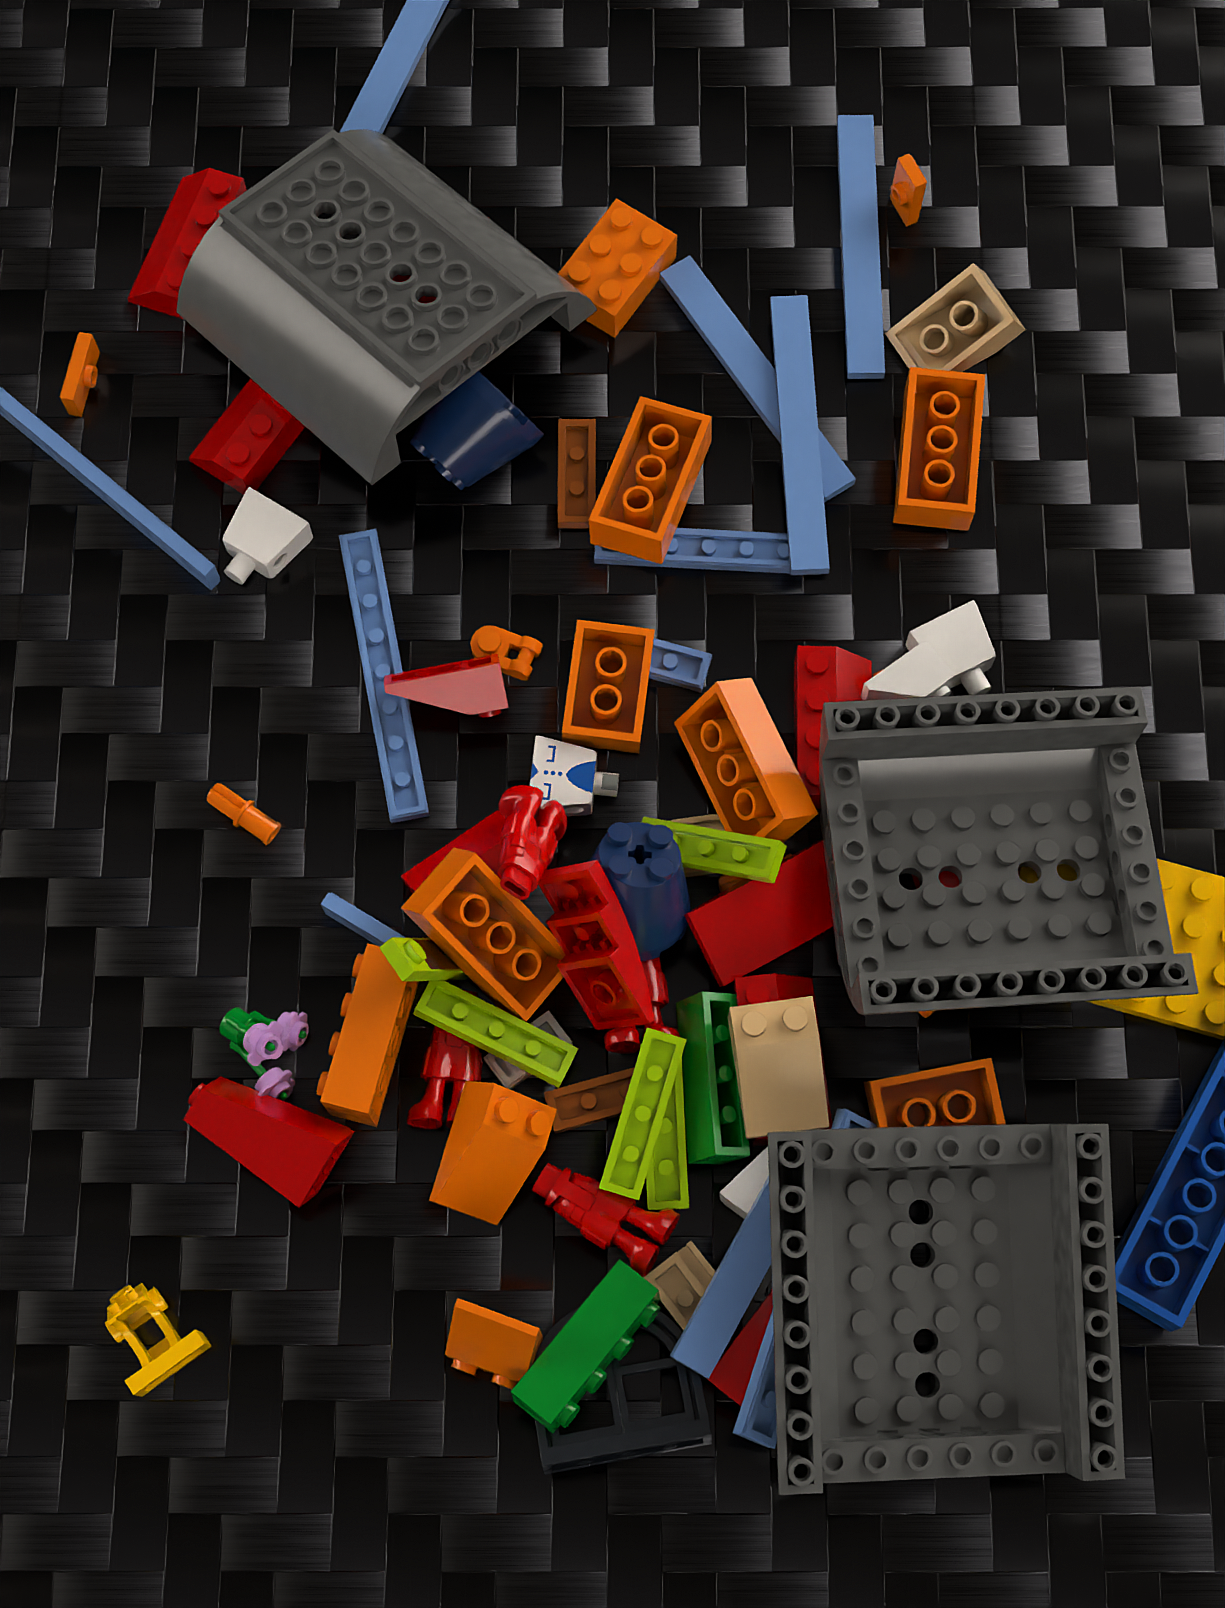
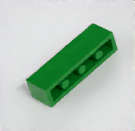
M700 992L676 1003L678 1032L681 1038L687 1039L682 1053L688 1164L723 1165L750 1156L749 1139H746L727 1018L729 1008L737 1006L736 994Z
M619 1259L511 1390L514 1402L550 1432L554 1433L560 1425L566 1428L578 1414L580 1406L577 1403L588 1391L593 1394L602 1385L607 1377V1373L604 1370L614 1358L620 1361L628 1353L634 1343V1339L631 1337L641 1325L645 1328L648 1327L656 1318L661 1309L658 1305L660 1302L659 1290Z

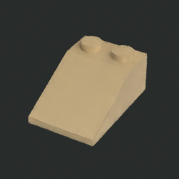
M973 263L888 330L885 335L909 369L910 367L963 372L997 353L1026 329L986 273Z
M813 996L730 1007L727 1018L746 1139L766 1137L768 1132L829 1128L820 1039Z

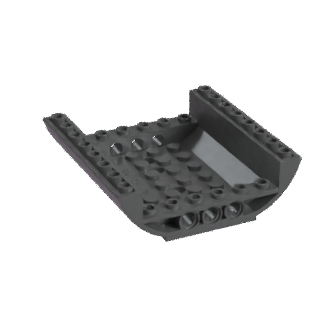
M334 129L220 209L218 211L219 217L205 233L189 261L182 279L177 303V313L371 485L375 484L401 463L396 440L397 433L533 328L551 316L570 332L597 311V308L587 296L395 142L380 132L368 129L348 130L340 133ZM322 213H335L333 217L328 219L318 218ZM348 233L360 234L357 238L352 240H346L342 238L344 235ZM397 275L411 276L404 282L392 280ZM423 296L436 297V300L431 303L424 304L418 302Z
M1142 687L825 702L823 704L819 748L820 823L838 965L841 967L850 1001L859 1014L872 1015L1198 994L1191 953L1174 954L1141 777L1135 743L1148 724ZM1063 864L1071 866L1076 872L1077 879L1074 881L1062 879L1057 873V866ZM1029 867L1033 869L1037 874L1038 881L1035 883L1022 881L1018 876V868ZM943 871L954 873L959 879V886L955 888L945 887L939 880V873ZM905 873L916 876L920 882V887L916 890L905 889L899 882V876Z
M992 1124L837 1128L767 1133L779 1495L823 1493L824 1483L1065 1472L1082 1481L1125 1479L1108 1124ZM921 1199L927 1204L929 1214L924 1222L915 1224L909 1217V1207L914 1201ZM924 1242L930 1249V1259L924 1266L917 1267L911 1261L910 1252L915 1244ZM926 1328L932 1332L934 1343L930 1350L920 1353L915 1349L913 1340L919 1330ZM930 1372L935 1378V1388L929 1395L920 1396L915 1389V1381L920 1374Z

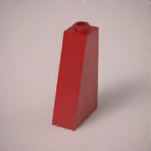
M222 1076L207 1085L201 1083L188 1099L191 1107L183 1119L185 1122L298 1208L318 1194L352 1137L353 1130L272 1096L264 1095L260 1097L258 1095L259 1091Z

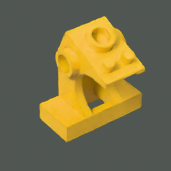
M143 1283L134 1289L131 1285H128L119 1290L109 1300L111 1305L107 1307V1321L105 1325L118 1343L124 1339L127 1340L142 1366L139 1371L125 1380V1383L135 1396L143 1397L212 1347L203 1332L196 1329L183 1339L180 1338L163 1312L168 1308V1305L155 1287L148 1291ZM154 1318L166 1337L147 1350L135 1330Z

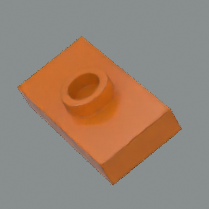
M910 154L897 159L893 184L890 187V200L906 227L918 222L927 180Z
M79 332L60 394L68 414L82 417L89 389L95 387L98 377L96 365L100 350L93 335L89 333Z

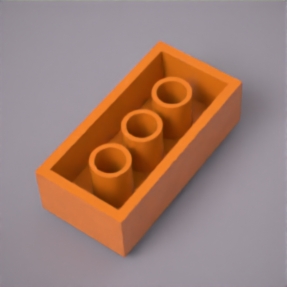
M910 367L904 392L893 523L969 530L976 504L985 374Z
M640 396L589 518L591 544L663 564L712 441V416Z
M752 678L717 681L674 722L725 831L780 840L784 843L818 815Z
M453 847L401 909L499 1009L527 1022L563 979V975L556 964L565 956V953L554 935L521 900L501 888V879L475 852Z
M367 943L364 954L358 953L354 962L352 977L357 979L353 993L347 992L344 996L340 1015L345 1017L341 1032L335 1031L329 1046V1055L333 1056L329 1072L323 1071L320 1076L317 1095L321 1096L320 1102L330 1115L377 1127L419 981H402L380 950V946Z

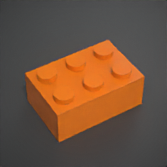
M616 198L558 273L587 296L597 308V311L585 320L615 338L659 281L660 272L669 268L676 259L677 234Z
M577 620L562 727V742L583 747L639 754L655 629Z
M992 1058L864 1082L871 1121L877 1127L1006 1124Z

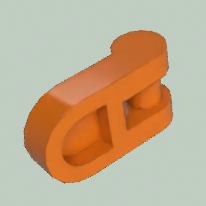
M491 625L476 630L470 643L474 658L498 654L501 672L525 681L529 679L533 670L530 666L533 658L539 656L543 644L535 638L520 636ZM511 649L519 652L517 659L507 658Z

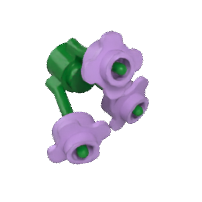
M239 1007L231 1009L221 1021V1035L231 1041L230 1048L240 1054L260 1077L255 1085V1090L259 1091L258 1095L260 1097L269 1095L285 1101L292 1093L295 1081L292 1078L290 1079L292 1072L290 1070L282 1071L280 1067L266 1071L261 1062L271 1058L277 1059L288 1048L291 1051H296L304 1043L309 1029L307 1014L301 1012L298 1015L296 1012H284L276 1021L263 1016L257 1011L249 1014Z

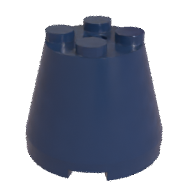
M478 371L425 412L413 434L414 437L409 442L424 457L427 456L435 464L434 467L449 482H453L460 490H463L466 486L473 485L534 446L543 437L544 433L493 383Z
M617 822L612 824L589 861H599L615 891L634 936L641 961L652 960L660 957L662 951L674 945L679 939L682 940L688 926L684 915L690 912V899L680 849L673 839V832L664 825H652L643 822Z

